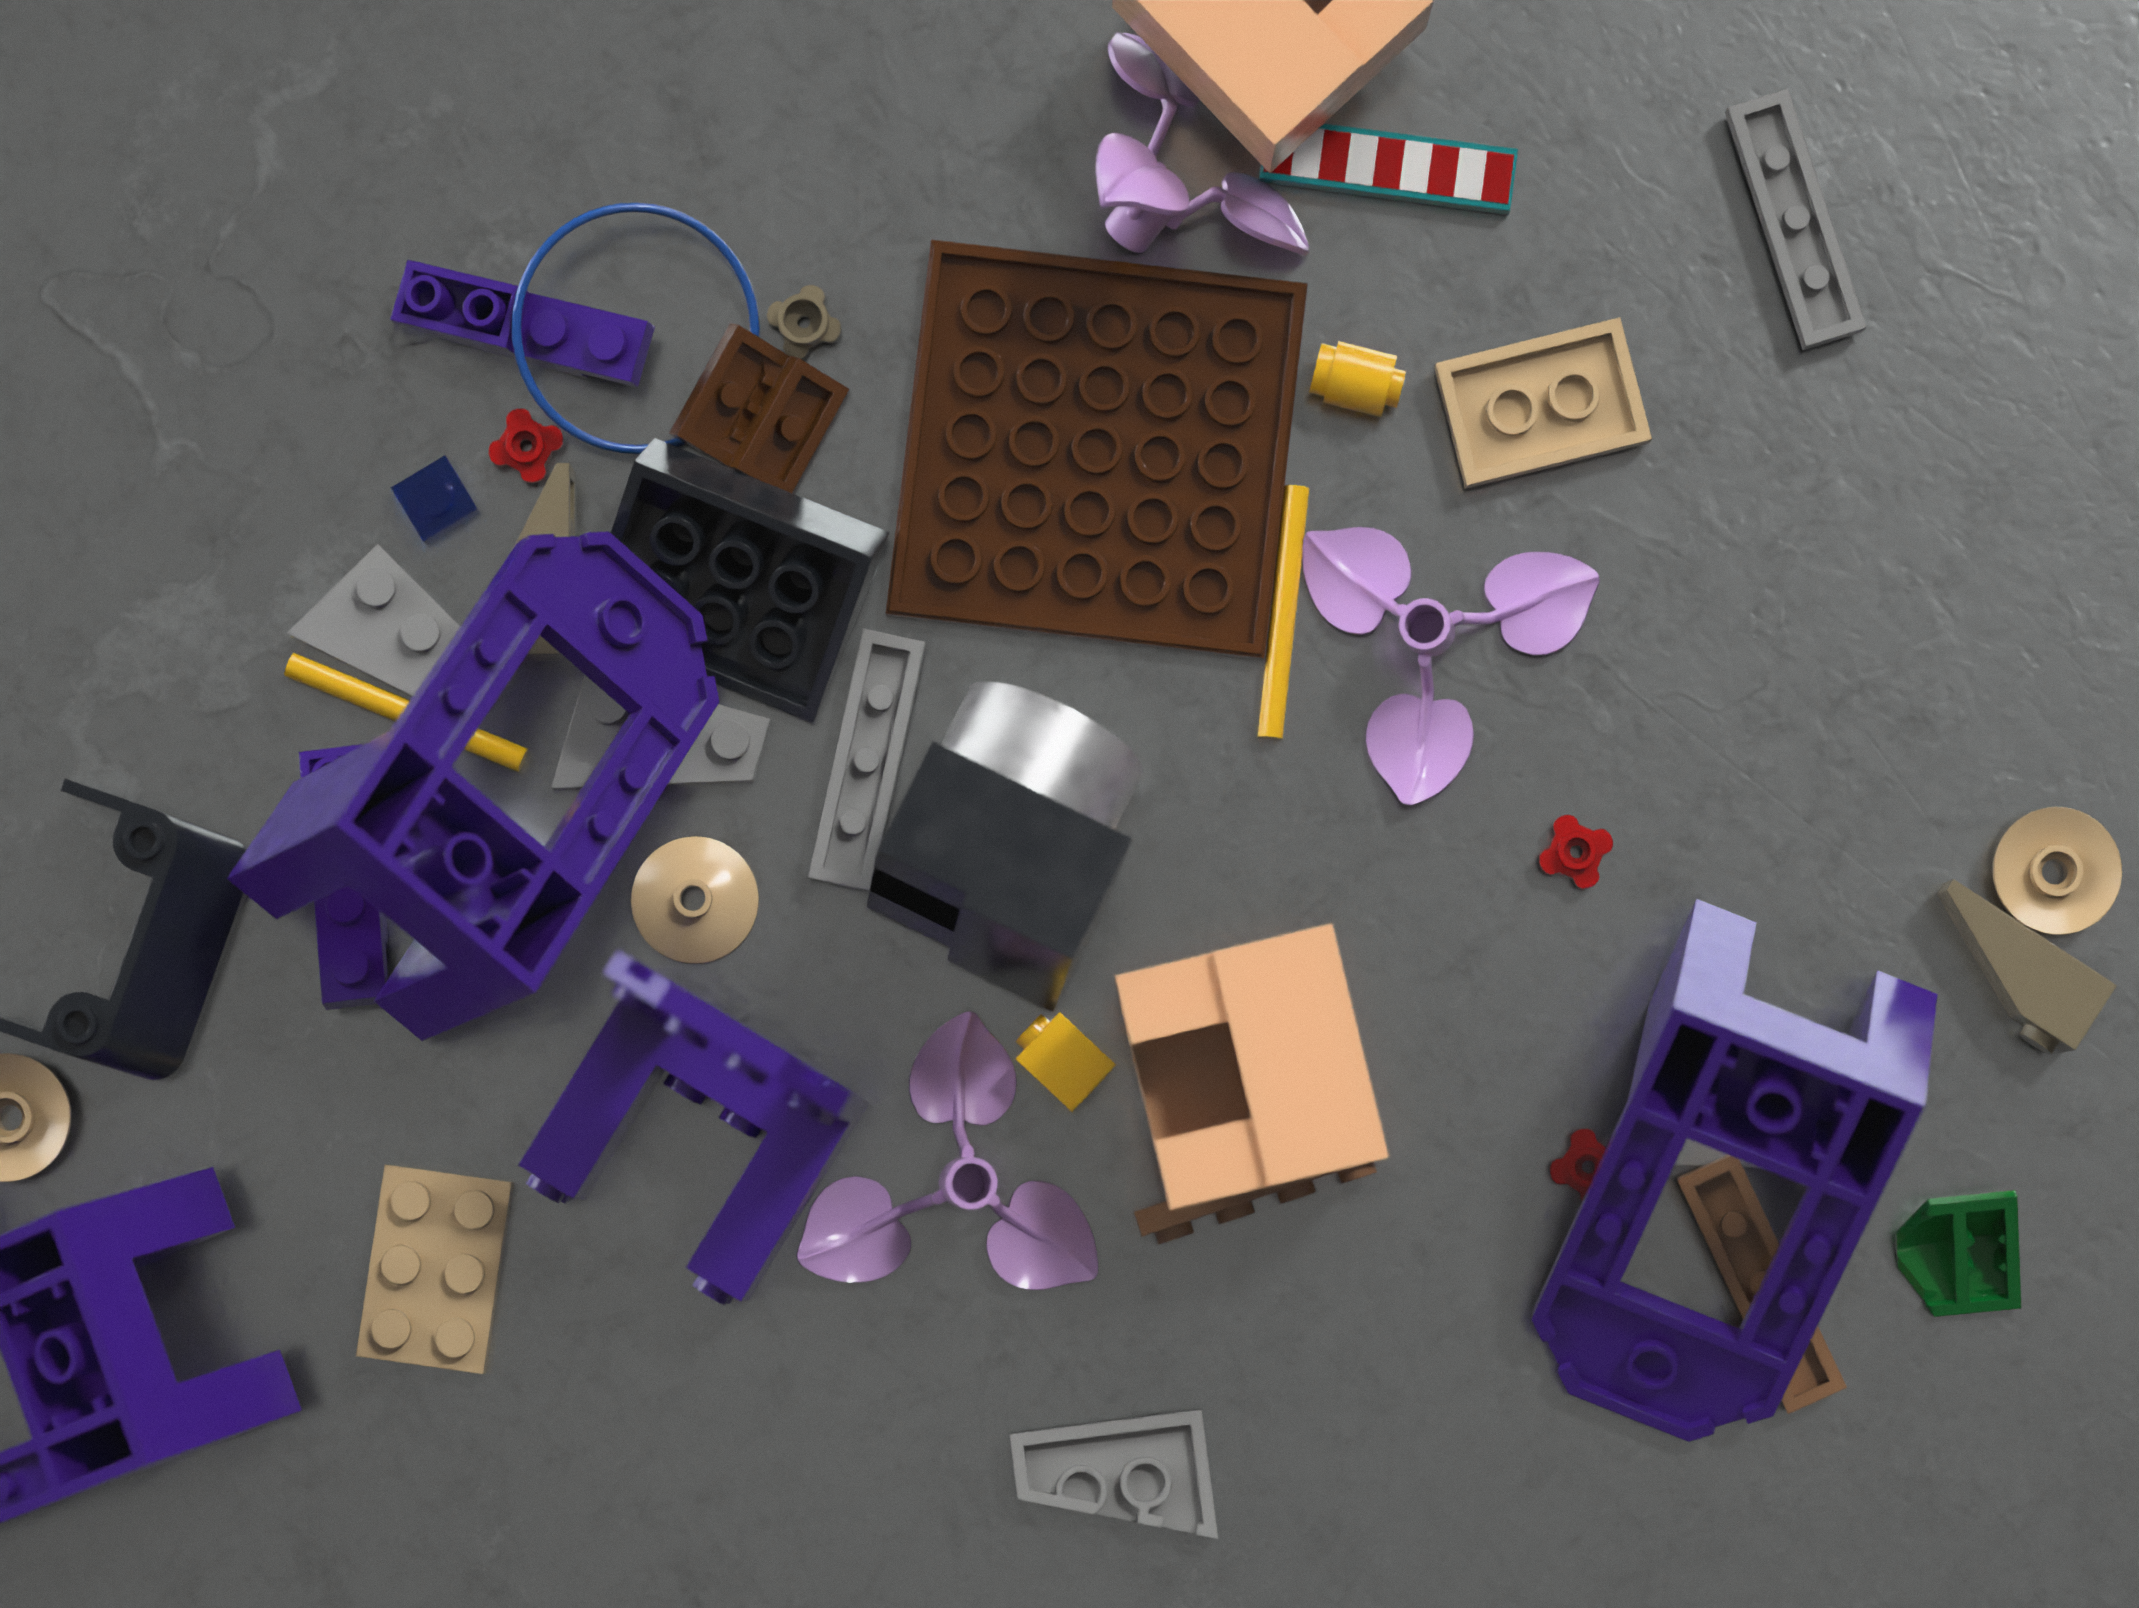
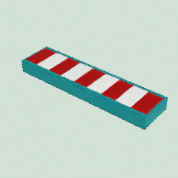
M1324 123L1271 173L1261 165L1259 181L1509 215L1518 149Z

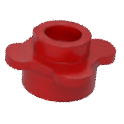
M514 409L506 416L507 427L501 438L490 444L488 450L489 457L495 465H508L519 472L525 482L536 483L545 477V467L550 463L553 452L560 450L563 446V434L554 425L545 427L532 420L531 414L526 409ZM529 440L532 443V448L526 452L520 449L521 442Z
M1563 815L1553 824L1555 835L1549 849L1544 850L1539 856L1540 867L1549 875L1559 873L1566 878L1573 879L1575 885L1579 888H1590L1599 880L1597 868L1603 855L1612 850L1613 839L1605 829L1593 831L1579 825L1576 817ZM1572 846H1579L1582 849V855L1579 858L1571 856L1570 849Z
M1590 1129L1575 1131L1571 1135V1147L1564 1157L1554 1160L1550 1166V1175L1553 1181L1559 1185L1568 1184L1580 1193L1582 1201L1606 1150V1147L1597 1141L1596 1134ZM1585 1161H1592L1595 1169L1591 1173H1586L1582 1169V1164Z

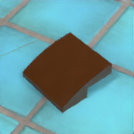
M730 323L669 434L728 468L792 493L847 395L849 388L802 359L787 355L742 326Z

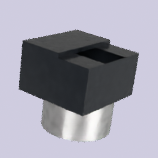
M994 681L973 683L969 687L941 744L932 742L877 849L867 907L950 947L948 961L1053 1012L1106 907L1133 839L1115 829L1143 774V766L1140 760L1127 745L1111 732L1081 713L1053 699L1006 683Z

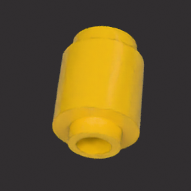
M1338 341L1337 347L1321 343L1309 393L1324 396L1323 403L1381 417L1385 405L1397 408L1406 371L1394 368L1396 355Z

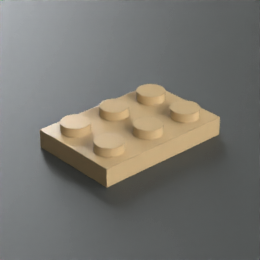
M1620 317L1435 363L1434 370L1465 489L1648 444L1652 440Z
M384 1165L356 1356L479 1374L486 1373L514 1182Z

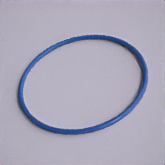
M619 203L588 211L572 219L555 231L536 251L521 277L515 295L511 326L515 359L528 391L545 414L560 428L573 437L603 450L625 454H641L649 444L632 445L606 441L575 427L554 410L534 382L524 355L521 319L529 283L545 255L568 233L600 217L628 212L652 213L665 216L699 232L715 245L728 260L739 279L747 301L750 332L758 337L759 316L754 292L744 268L732 250L711 229L698 220L668 207L647 203ZM677 438L664 441L676 447L686 444Z

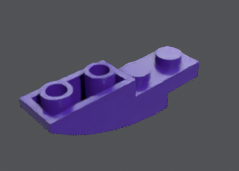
M407 259L390 320L436 337L516 360L511 326L513 305L518 286ZM527 290L521 319L522 345L527 363L588 379V376H593L638 387L655 330L654 325L646 320L533 294Z
M363 745L299 752L300 777L303 778ZM346 885L314 901L321 998L326 1010L377 1004L374 1000L388 980L386 948H389L387 917L350 885Z

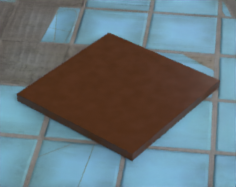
M931 240L886 616L1264 660L1308 283Z

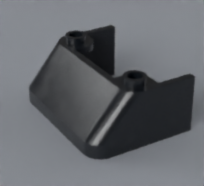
M64 779L60 791L120 813L113 833L114 852L125 867L150 876L152 879L109 999L86 992L69 993L53 1004L43 1029L0 1015V1032L143 1079L163 1081L173 1078L184 1069L189 1060L247 895L227 878L248 848L242 842L232 837Z

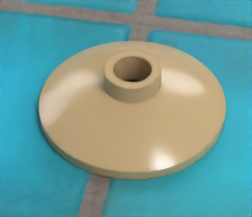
M2047 807L2026 814L2008 828L1995 851L1993 881L2002 905L2014 919L2040 933L2065 935L2092 926L2110 910L2121 886L2122 863L2120 853L2112 836L2096 819L2072 808ZM2047 861H2055L2063 868V878L2060 883L2050 884L2044 879L2042 868Z
M684 837L664 844L644 861L633 883L631 907L633 918L640 934L653 949L674 961L702 964L727 956L743 943L755 923L759 907L757 883L750 867L735 850L711 838ZM690 887H699L705 894L703 906L695 911L685 909L681 902L683 892Z
M3 1053L0 1054V1182H14L40 1173L59 1156L70 1132L71 1106L63 1084L47 1066L24 1055ZM15 1106L21 1111L22 1122L18 1128L10 1131L3 1126L1 1115L7 1107Z

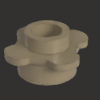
M804 286L799 294L790 296L784 302L776 301L772 303L767 311V320L771 326L779 329L785 340L783 350L789 356L803 359L807 356L810 348L821 342L833 343L840 336V322L838 319L830 317L823 304L825 300L824 292L817 286ZM801 317H808L810 324L808 327L802 328L798 325V320Z

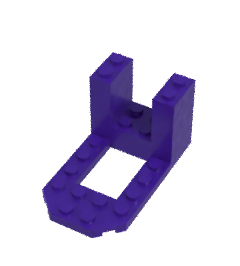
M609 531L585 532L580 536L555 537L554 534L529 535L517 542L391 730L293 782L227 879L276 920L346 885H350L414 939L374 1002L421 1041L536 993L719 704L715 676H707L701 644L708 641L703 615ZM539 635L629 713L628 718L545 846L539 843L452 768Z
M1698 899L1695 900L1649 1002L1627 1104L1538 1297L1531 1319L1542 1342H1548L1559 1364L1557 1372L1568 1394L1688 1442L1713 1435L1715 1427L1741 1419H1746L1747 1423L1750 1424L1774 1416L1925 1107L1938 995L1877 970L1847 1035L1743 994L1757 922ZM1686 1139L1807 1186L1740 1328L1621 1282Z
M617 950L603 974L618 982L611 994L620 1000L518 1166L531 1173L526 1182L529 1187L558 1204L560 1202L566 1204L570 1197L572 1199L587 1200L665 1071L669 1072L663 1084L695 1104L702 1105L707 1096L724 1106V1109L718 1118L751 1138L756 1139L761 1130L767 1132L685 1267L698 1275L692 1286L724 1306L726 1304L730 1305L734 1298L740 1302L750 1300L870 1102L657 972Z
M214 1167L57 1210L0 1235V1351L32 1437L28 1441L0 1452V1524L72 1495L214 1446L302 1411L280 1349L177 1383L136 1268L151 1264L235 1228Z

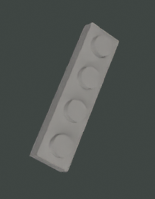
M1785 89L1728 107L1725 115L1802 349L1806 350L1863 332L1867 326L1789 90Z
M863 629L810 866L809 879L867 892L870 891L877 849L884 838L926 648V642L868 629Z

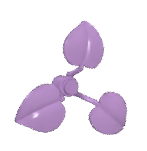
M1116 32L1108 44L1109 58L1115 71L1127 84L1141 94L1150 98L1161 99L1163 111L1148 148L1138 140L1119 133L1108 134L1098 147L1096 178L1100 206L1115 207L1105 221L1106 229L1112 238L1130 251L1143 253L1149 248L1165 225L1176 230L1186 217L1209 203L1218 202L1221 203V211L1225 218L1243 232L1266 243L1303 255L1305 258L1309 253V245L1294 210L1279 192L1255 177L1243 173H1228L1222 179V188L1212 187L1189 201L1187 189L1180 178L1168 170L1164 163L1157 162L1156 158L1175 115L1177 103L1188 107H1195L1200 99L1140 36Z
M1354 527L1332 531H1309L1303 539L1302 562L1305 581L1314 604L1330 624L1347 633L1364 635L1371 633L1380 625L1387 610L1391 614L1400 617L1399 631L1402 638L1412 651L1419 654L1418 664L1420 665L1422 698L1419 699L1410 694L1391 696L1383 701L1372 713L1366 731L1368 754L1373 765L1393 789L1401 803L1409 806L1422 803L1448 787L1464 768L1473 747V723L1467 709L1456 700L1442 699L1433 701L1432 657L1442 654L1451 646L1455 637V627L1458 625L1494 624L1501 621L1502 636L1513 649L1533 656L1549 655L1566 647L1579 633L1600 583L1599 575L1593 568L1572 557L1549 552H1525L1504 559L1486 577L1484 584L1485 594L1496 610L1487 613H1463L1460 610L1448 613L1441 603L1429 598L1414 600L1407 606L1394 601L1402 596L1410 585L1411 565L1408 554L1401 543L1388 533L1374 528Z
M971 1011L961 1013L940 1026L921 1047L910 1072L909 1094L917 1114L923 1120L931 1123H943L953 1120V1133L960 1154L959 1158L950 1161L942 1169L939 1177V1190L892 1209L888 1191L872 1179L852 1176L831 1183L816 1197L809 1210L796 1253L797 1260L801 1266L816 1275L841 1282H867L883 1278L894 1272L904 1262L911 1249L909 1233L897 1219L946 1201L959 1209L972 1210L988 1205L995 1214L1001 1217L988 1231L986 1251L992 1268L1007 1283L1027 1290H1044L1070 1283L1090 1281L1096 1278L1098 1258L1095 1240L1083 1212L1069 1194L1056 1185L1047 1182L1027 1181L1015 1189L1007 1207L1001 1203L1000 1198L996 1195L998 1181L994 1169L985 1160L974 1157V1148L970 1145L965 1131V1121L973 1125H987L995 1122L1011 1106L1016 1094L1017 1085L1013 1062L1007 1051L987 1030L976 1013Z

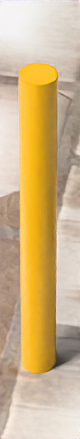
M1299 485L1284 486L1257 737L1265 739H1283L1302 564V548L1310 489Z
M296 653L291 655L285 668L284 676L395 722L410 702V700ZM479 728L464 748L468 752L517 772H520L529 750Z

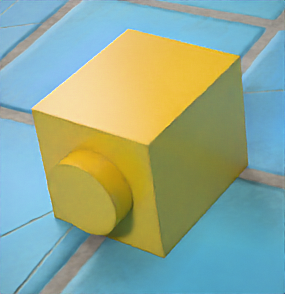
M1061 1012L1051 1021L1043 1014H1040L1015 1041L1024 1049L1016 1058V1061L1071 1113L1078 1108L1116 1067V1064Z

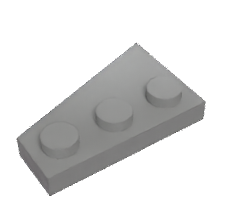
M377 544L287 634L413 697L460 626ZM512 678L510 679L504 690L514 681Z
M584 675L551 789L554 791L582 788L629 716L626 710L586 675ZM718 704L667 785L754 782L772 723L771 719Z
M1201 1409L1010 1434L1018 1500L1218 1539Z

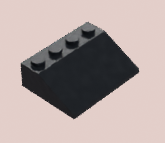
M654 438L634 461L611 534L703 615L708 641L701 644L707 676H715L717 685L814 723L871 586L890 532Z

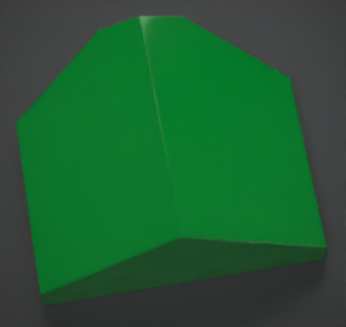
M2015 1190L1927 1199L1896 1231L1898 1268L1925 1301L1927 1308L1934 1317L2021 1309L2018 1197Z

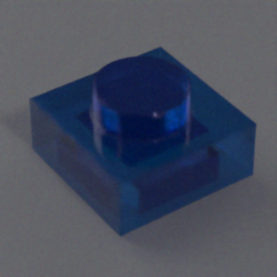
M446 455L391 487L426 545L480 513V510Z

